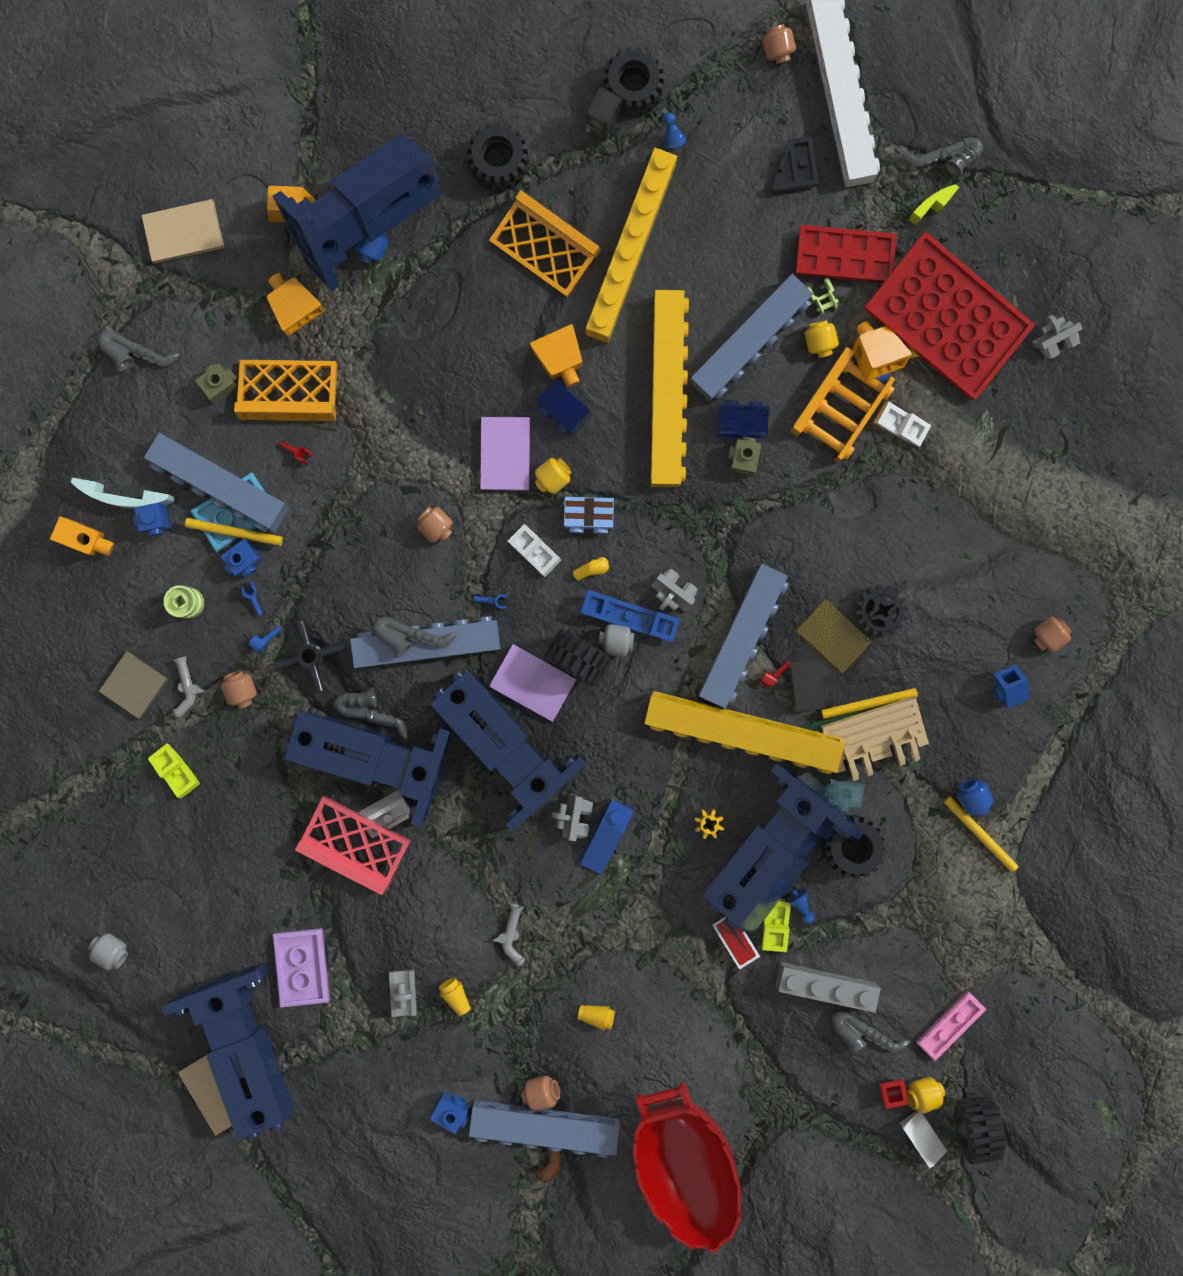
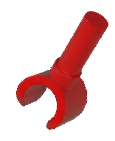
M285 442L280 444V447L294 454L295 458L303 465H308L304 460L305 456H314L305 447L296 448Z
M786 661L774 674L766 671L760 679V683L766 687L773 686L780 675L791 666L790 662Z

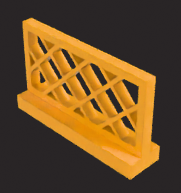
M520 190L515 198L516 201L489 241L568 297L593 259L597 258L601 248ZM518 208L526 213L527 223L514 225L513 215ZM530 216H531L533 219H535L536 221H535V222H531ZM542 224L546 228L547 237L534 239L532 226ZM528 227L530 240L517 242L515 229ZM512 230L514 243L503 245L497 240L503 231ZM549 230L556 235L550 236ZM563 239L566 251L553 253L551 240ZM548 241L550 254L536 256L534 243ZM531 244L533 257L521 258L518 246ZM569 245H571V246L574 247L575 249H574V250H570V249H569ZM514 247L515 253L511 251L509 248ZM581 252L588 257L582 266L572 268L570 254ZM567 255L569 268L556 270L554 257ZM551 258L553 271L546 273L539 271L537 260ZM534 261L535 267L528 262ZM579 270L574 277L573 271ZM570 272L571 282L564 289L558 284L557 274ZM553 275L554 281L550 279L548 276Z
M240 360L238 396L234 412L240 420L336 421L337 362ZM246 367H256L260 371L251 381L245 376ZM273 368H281L285 373L276 381L267 374ZM297 368H305L309 373L298 381L292 373ZM322 368H331V375L325 381H322L316 375ZM265 376L272 384L261 392L255 384ZM289 376L296 385L286 393L279 384ZM314 377L320 385L310 393L303 385L310 378ZM251 387L259 394L253 401H244V394ZM277 388L283 396L277 401H270L266 396ZM301 388L308 396L301 402H295L290 396ZM325 388L330 394L329 402H319L315 396Z

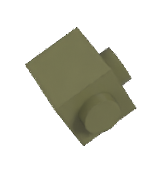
M219 363L207 367L203 371L204 374L195 380L208 399L214 404H217L238 388V385L235 383L237 377L229 367L225 369Z
M742 437V440L737 439L735 446H730L728 459L732 460L731 472L754 476L761 449V444L756 443V439Z

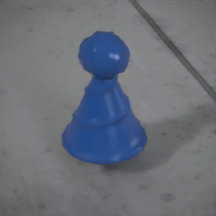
M669 112L663 116V123L667 125L663 145L668 149H675L685 143L686 136L674 124L676 121L675 115Z
M792 889V893L787 896L786 902L803 914L802 922L804 924L813 923L815 919L814 914L808 911V891L806 889Z

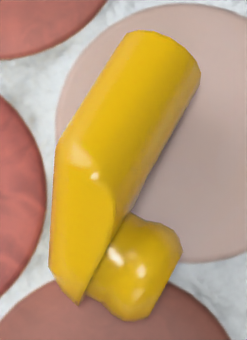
M599 557L575 569L573 575L577 581H580L590 575L604 574L609 569V562L606 558Z

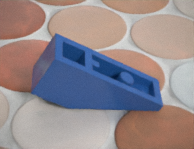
M611 798L580 865L602 875L634 812L633 808Z

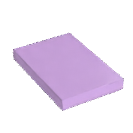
M481 417V490L529 491L530 417Z
M513 644L489 687L553 722L576 679Z
M323 928L274 933L273 944L280 1008L328 1003L330 997Z

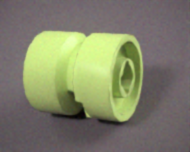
M174 586L166 592L164 606L170 615L180 618H194L202 612L204 598L194 588Z

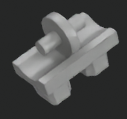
M1049 315L1045 318L1046 325L1040 328L1043 335L1031 341L1033 348L1040 349L1044 358L1052 359L1060 354L1057 346L1058 342L1062 341L1065 348H1072L1080 344L1078 331L1082 330L1080 322L1073 324L1071 321H1067L1065 323L1064 317L1056 319L1053 315Z
M671 568L664 574H660L651 587L659 592L655 597L663 602L659 609L663 611L668 606L673 611L680 608L686 613L695 602L694 597L698 589L688 582L683 589L674 584L680 576Z
M568 794L567 803H560L559 812L551 813L552 818L558 819L556 828L562 829L561 837L567 838L569 841L588 837L589 825L579 823L580 814H591L592 802L578 795Z
M390 971L392 1017L416 1016L415 971Z

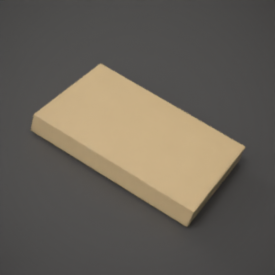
M212 199L142 215L151 260L154 264L224 248L216 207Z
M206 1055L180 1070L178 1074L215 1136L231 1127V1122Z

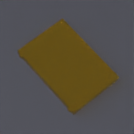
M826 599L796 630L799 635L804 637L841 673H844L872 642L869 637H866Z

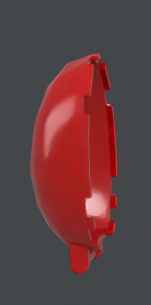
M680 1083L679 1087L643 1096V1094L637 1095L636 1101L642 1119L635 1130L633 1158L638 1185L653 1215L660 1223L663 1222L671 1231L670 1235L690 1249H709V1252H717L722 1245L730 1240L732 1241L741 1219L742 1190L731 1146L719 1124L702 1107L692 1102L685 1083ZM682 1097V1099L671 1100V1099H675V1098ZM663 1102V1103H661V1104H659V1105H656V1106H654V1107L648 1109V1106H649V1105Z

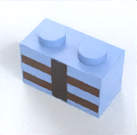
M565 497L564 528L569 529L570 533H584V529H593L595 534H608V530H613L614 498Z

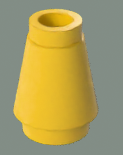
M453 977L439 986L440 996L458 1016L466 1014L471 1009L461 981H457Z
M581 1005L578 1020H582L603 1031L605 1029L611 1030L615 1010L610 1009V1006Z

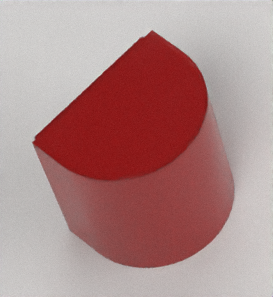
M904 1079L878 1084L879 1095L884 1109L909 1105Z

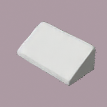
M399 789L361 810L359 814L390 829L410 818L411 807L405 796L399 795ZM373 828L366 830L371 838L379 835L378 831Z
M916 1111L899 1122L929 1168L933 1167L947 1152L922 1113Z

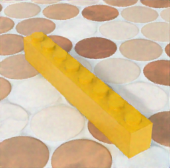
M658 148L653 150L586 326L587 336L609 343L676 167L677 156Z
M655 290L651 487L679 488L681 481H685L686 467H681V457H686V443H682V433H686L687 419L682 418V409H687V394H683V385H687L688 372L683 370V361L688 360V346H684V337H688V322H684V313L689 311V298H684V290Z
M656 691L651 695L645 724L650 725V728L656 731H664L666 729L674 731L673 734L679 737L690 735L697 737V740L703 743H711L713 741L721 743V746L727 749H735L737 747L745 749V752L751 755H759V753L769 755V758L774 761L781 762L783 759L793 761V764L798 767L806 768L808 765L816 767L818 771L826 774L838 772L845 746L844 738Z

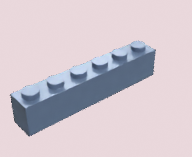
M791 274L691 377L689 383L709 402L714 398L719 400L727 392L726 386L731 380L736 383L745 373L742 369L748 363L752 366L761 357L759 352L765 346L770 348L778 339L776 334L781 329L786 331L795 322L793 317L798 312L803 314L812 304L809 300L813 293Z
M158 433L144 456L151 463L149 467L160 474L164 471L170 473L171 480L182 486L184 483L191 485V491L201 497H204L205 494L213 498L212 503L222 509H225L226 506L234 510L232 514L244 521L246 518L255 521L253 526L265 533L268 529L275 533L290 509L282 501L161 433Z
M764 564L758 566L697 696L725 709L727 705L732 706L737 696L734 690L738 683H743L748 671L744 670L747 662H752L757 654L758 649L755 648L758 639L763 640L768 630L765 624L769 617H774L779 606L775 603L779 595L783 596L788 588L789 583L786 582L787 575Z
M491 616L477 618V623L468 624L467 619L453 621V626L444 627L443 623L429 624V629H423L422 631L439 638L454 632L457 635L444 648L428 646L427 644L420 643L418 640L414 642L410 638H406L405 640L411 642L412 646L399 658L395 657L391 647L376 636H372L371 632L357 633V638L350 639L354 668L501 650L498 621H492ZM410 626L420 630L419 626Z
M475 1100L472 1109L469 1137H474L476 1141L487 1142L489 1139L498 1140L503 1145H512L513 1142L521 1143L527 1148L544 1146L551 1151L568 1149L580 1155L591 1152L596 1153L599 1157L608 1158L610 1155L616 1156L620 1122L618 1118L548 1109L535 1112L530 1107Z

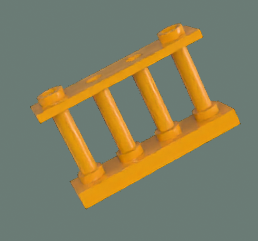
M848 347L842 352L790 430L797 437L802 431L804 433L809 432L838 451L839 454L834 460L837 463L843 458L847 460L855 449L851 445L883 398L887 400L895 389L891 386L895 381V378L892 376L885 384L876 378L865 382L859 367L853 364L854 361L851 359L855 352ZM842 371L844 373L849 372L879 392L872 404L840 384L841 381L837 378ZM831 392L833 394L835 392L866 412L859 424L828 405V401L824 399L827 393ZM815 411L819 414L820 412L824 413L852 432L845 444L813 424L814 421L811 417Z

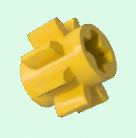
M702 809V816L700 818L694 817L699 822V826L695 828V831L703 830L704 839L708 834H712L714 838H717L715 832L718 829L724 830L719 825V821H722L724 818L722 816L715 817V809H712L710 814H706ZM706 818H709L711 821L715 820L712 824V829L703 827L706 824Z

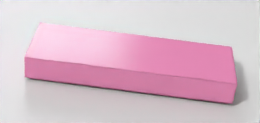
M966 991L916 1043L936 1061L986 1009L970 992Z

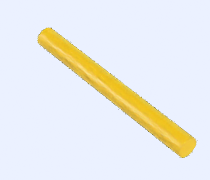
M186 518L185 527L277 546H281L283 542V537L191 518Z
M916 688L823 709L821 710V715L823 719H828L891 704L913 696L916 698L918 694Z
M948 796L943 801L1011 873L1018 868V865L965 813L951 796Z

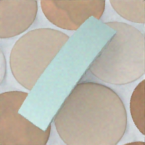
M76 478L71 480V483L90 497L122 508L134 509V507L157 502L168 505L175 500V497L146 490H144L142 500L103 493L104 485Z

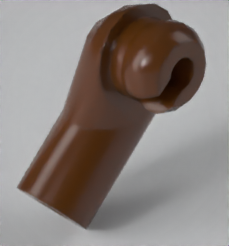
M548 1150L547 1165L538 1168L536 1171V1178L543 1183L550 1182L560 1171V1151Z

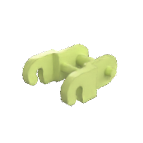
M828 278L824 279V283L827 284L828 293L820 297H815L813 294L810 299L811 303L815 302L817 312H820L822 315L825 309L834 306V308L838 307V300H835L832 294L834 288ZM829 297L830 302L821 305L820 300Z

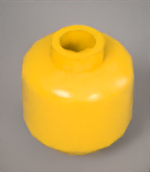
M827 320L809 324V329L804 333L809 353L818 354L819 358L832 355V349L839 345L835 326L832 323H828Z
M549 458L536 469L535 475L537 480L535 484L542 492L548 491L551 494H556L570 482L571 470L562 459Z
M925 1077L911 1082L907 1091L909 1105L919 1113H928L940 1108L943 1105V1097L945 1096L942 1084L936 1082L932 1077Z

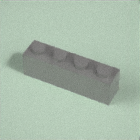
M780 962L775 984L777 990L782 993L876 1013L881 990L875 982Z

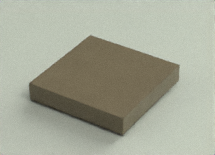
M126 651L99 692L138 719H141L169 678L131 652Z

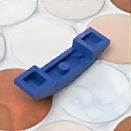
M587 590L580 612L608 623L628 626L631 630L670 642L674 641L680 621L679 618L620 601L591 590Z

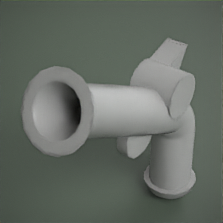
M187 656L173 660L177 664L182 682L178 685V690L184 692L186 696L185 700L176 709H173V715L176 718H182V715L194 704L195 694L205 692L198 685H192L186 663Z
M510 904L511 912L506 931L502 932L493 941L502 943L505 954L516 964L515 966H522L525 958L512 947L513 940L515 941L519 938L516 927L520 912L524 907Z

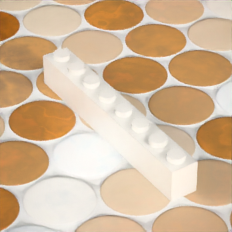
M807 0L808 16L845 188L874 182L880 172V164L878 158H874L875 141L873 135L869 134V113L864 111L863 106L865 94L863 88H859L860 71L858 65L854 64L855 48L853 42L849 41V20L844 18L843 13L845 1Z

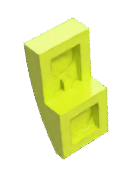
M955 184L936 192L926 199L908 220L916 226L930 208L939 213L959 187Z
M169 744L164 745L148 758L158 775L166 780L177 798L182 799L200 785V782L186 763Z
M781 898L764 919L762 950L787 952L791 905L786 902V899Z

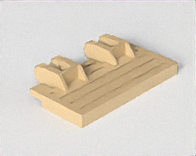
M914 696L821 726L822 733L845 739V746L837 773L846 771L843 760L846 759L853 781L859 779L854 762L858 758L862 760L865 774L867 776L873 775L868 752L871 761L874 762L892 756L889 746L892 745L899 766H903L906 763L901 748L902 744L908 743L910 756L914 762L920 760L917 745L921 747L929 744L917 700Z

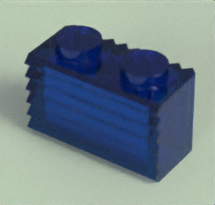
M557 379L537 399V404L539 405L537 410L547 419L551 416L557 422L555 427L564 435L569 433L571 436H574L592 416V411Z
M735 400L724 401V404H720L718 408L717 436L765 439L768 435L769 406H763V402L759 401L748 402V405H739V401Z

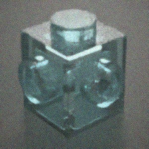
M831 779V784L826 786V799H829V803L835 805L837 810L849 811L850 807L862 808L864 784L861 782Z

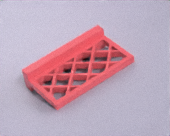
M323 796L295 851L383 895L411 840ZM325 804L334 808L336 818L325 821L322 813ZM348 817L355 819L358 829L347 832L343 819ZM338 821L342 834L331 837L327 824ZM322 826L326 839L318 841L310 836L313 828ZM373 828L378 831L380 840L368 843L364 830ZM360 832L364 845L352 848L348 835ZM344 837L348 850L340 852L334 848L332 840ZM394 839L403 844L399 852L390 854L386 842ZM382 843L386 856L374 859L370 847ZM365 848L370 861L361 863L356 860L354 852ZM388 861L390 871L387 876L378 872L377 862Z

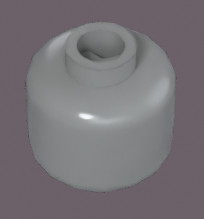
M609 624L605 632L600 631L598 646H603V652L606 655L625 657L628 652H632L634 633H631L628 626Z
M109 933L101 937L97 936L89 945L91 950L90 960L107 971L113 968L118 969L128 956L126 944Z

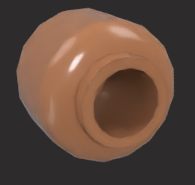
M784 24L766 30V35L762 38L766 58L769 61L776 60L777 64L791 60L790 55L796 51L792 30L785 28Z
M439 507L427 508L416 520L419 523L417 530L431 543H435L438 540L443 543L452 533L450 527L453 521Z
M1049 617L1035 628L1034 632L1037 638L1034 641L1042 651L1048 649L1050 652H1057L1070 642V633L1072 631L1060 617L1057 619Z
M242 670L226 675L221 683V689L228 705H237L238 708H244L252 704L251 699L257 695L250 674L243 673Z
M546 1075L528 1080L525 1084V1090L522 1091L524 1104L528 1105L535 1112L554 1107L560 1098L558 1083Z

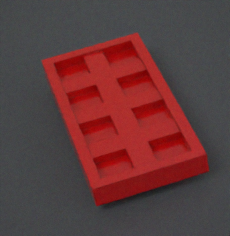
M800 225L795 275L883 283L894 270L897 234Z

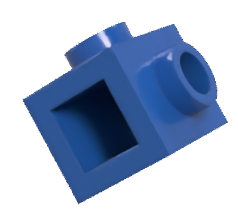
M157 502L134 507L135 515H133V522L136 529H139V532L148 534L151 537L162 535L163 531L171 529L166 505Z
M243 539L221 555V558L224 560L222 565L228 574H234L237 577L244 576V578L253 574L257 570L255 567L264 561L252 543L246 539Z
M1016 664L994 673L995 688H993V693L999 702L1002 701L1007 709L1030 699L1028 680Z
M444 1091L431 1114L430 1120L456 1134L459 1127L464 1129L470 1118V1115L467 1114L470 1105L466 1104L467 1101L461 1096H452Z

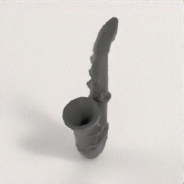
M969 137L920 157H915V155L908 152H902L901 155L906 162L914 167L928 166L931 163H937L938 160L942 161L951 158L945 162V167L951 175L960 177L964 168L982 154L983 144L978 138Z
M104 331L98 336V346L103 353L114 361L118 372L129 369L135 362V359L129 356L130 353L136 358L142 357L143 360L149 361L151 364L163 367L174 363L180 357L179 353L162 357L114 331Z
M388 617L379 618L373 624L375 636L391 647L396 658L401 657L412 646L411 642L405 640L406 638H410L414 642L418 640L420 643L427 644L428 646L444 648L457 635L454 632L439 638Z
M372 687L361 693L347 692L338 695L334 700V709L339 715L396 727L399 735L404 740H408L407 727L403 720L395 718L391 714L387 715L385 713H378L376 710H368V707L375 708L377 706L375 691Z
M838 1010L832 1016L834 1031L846 1042L849 1055L857 1053L867 1045L861 1039L862 1035L865 1036V1039L874 1041V1044L892 1053L902 1051L911 1042L908 1039L894 1043L846 1010Z

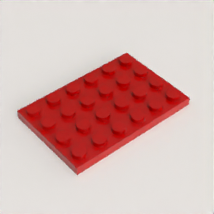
M926 231L922 233L863 307L868 314L881 325L891 329L906 346L972 401L978 398L1035 326L1032 321Z

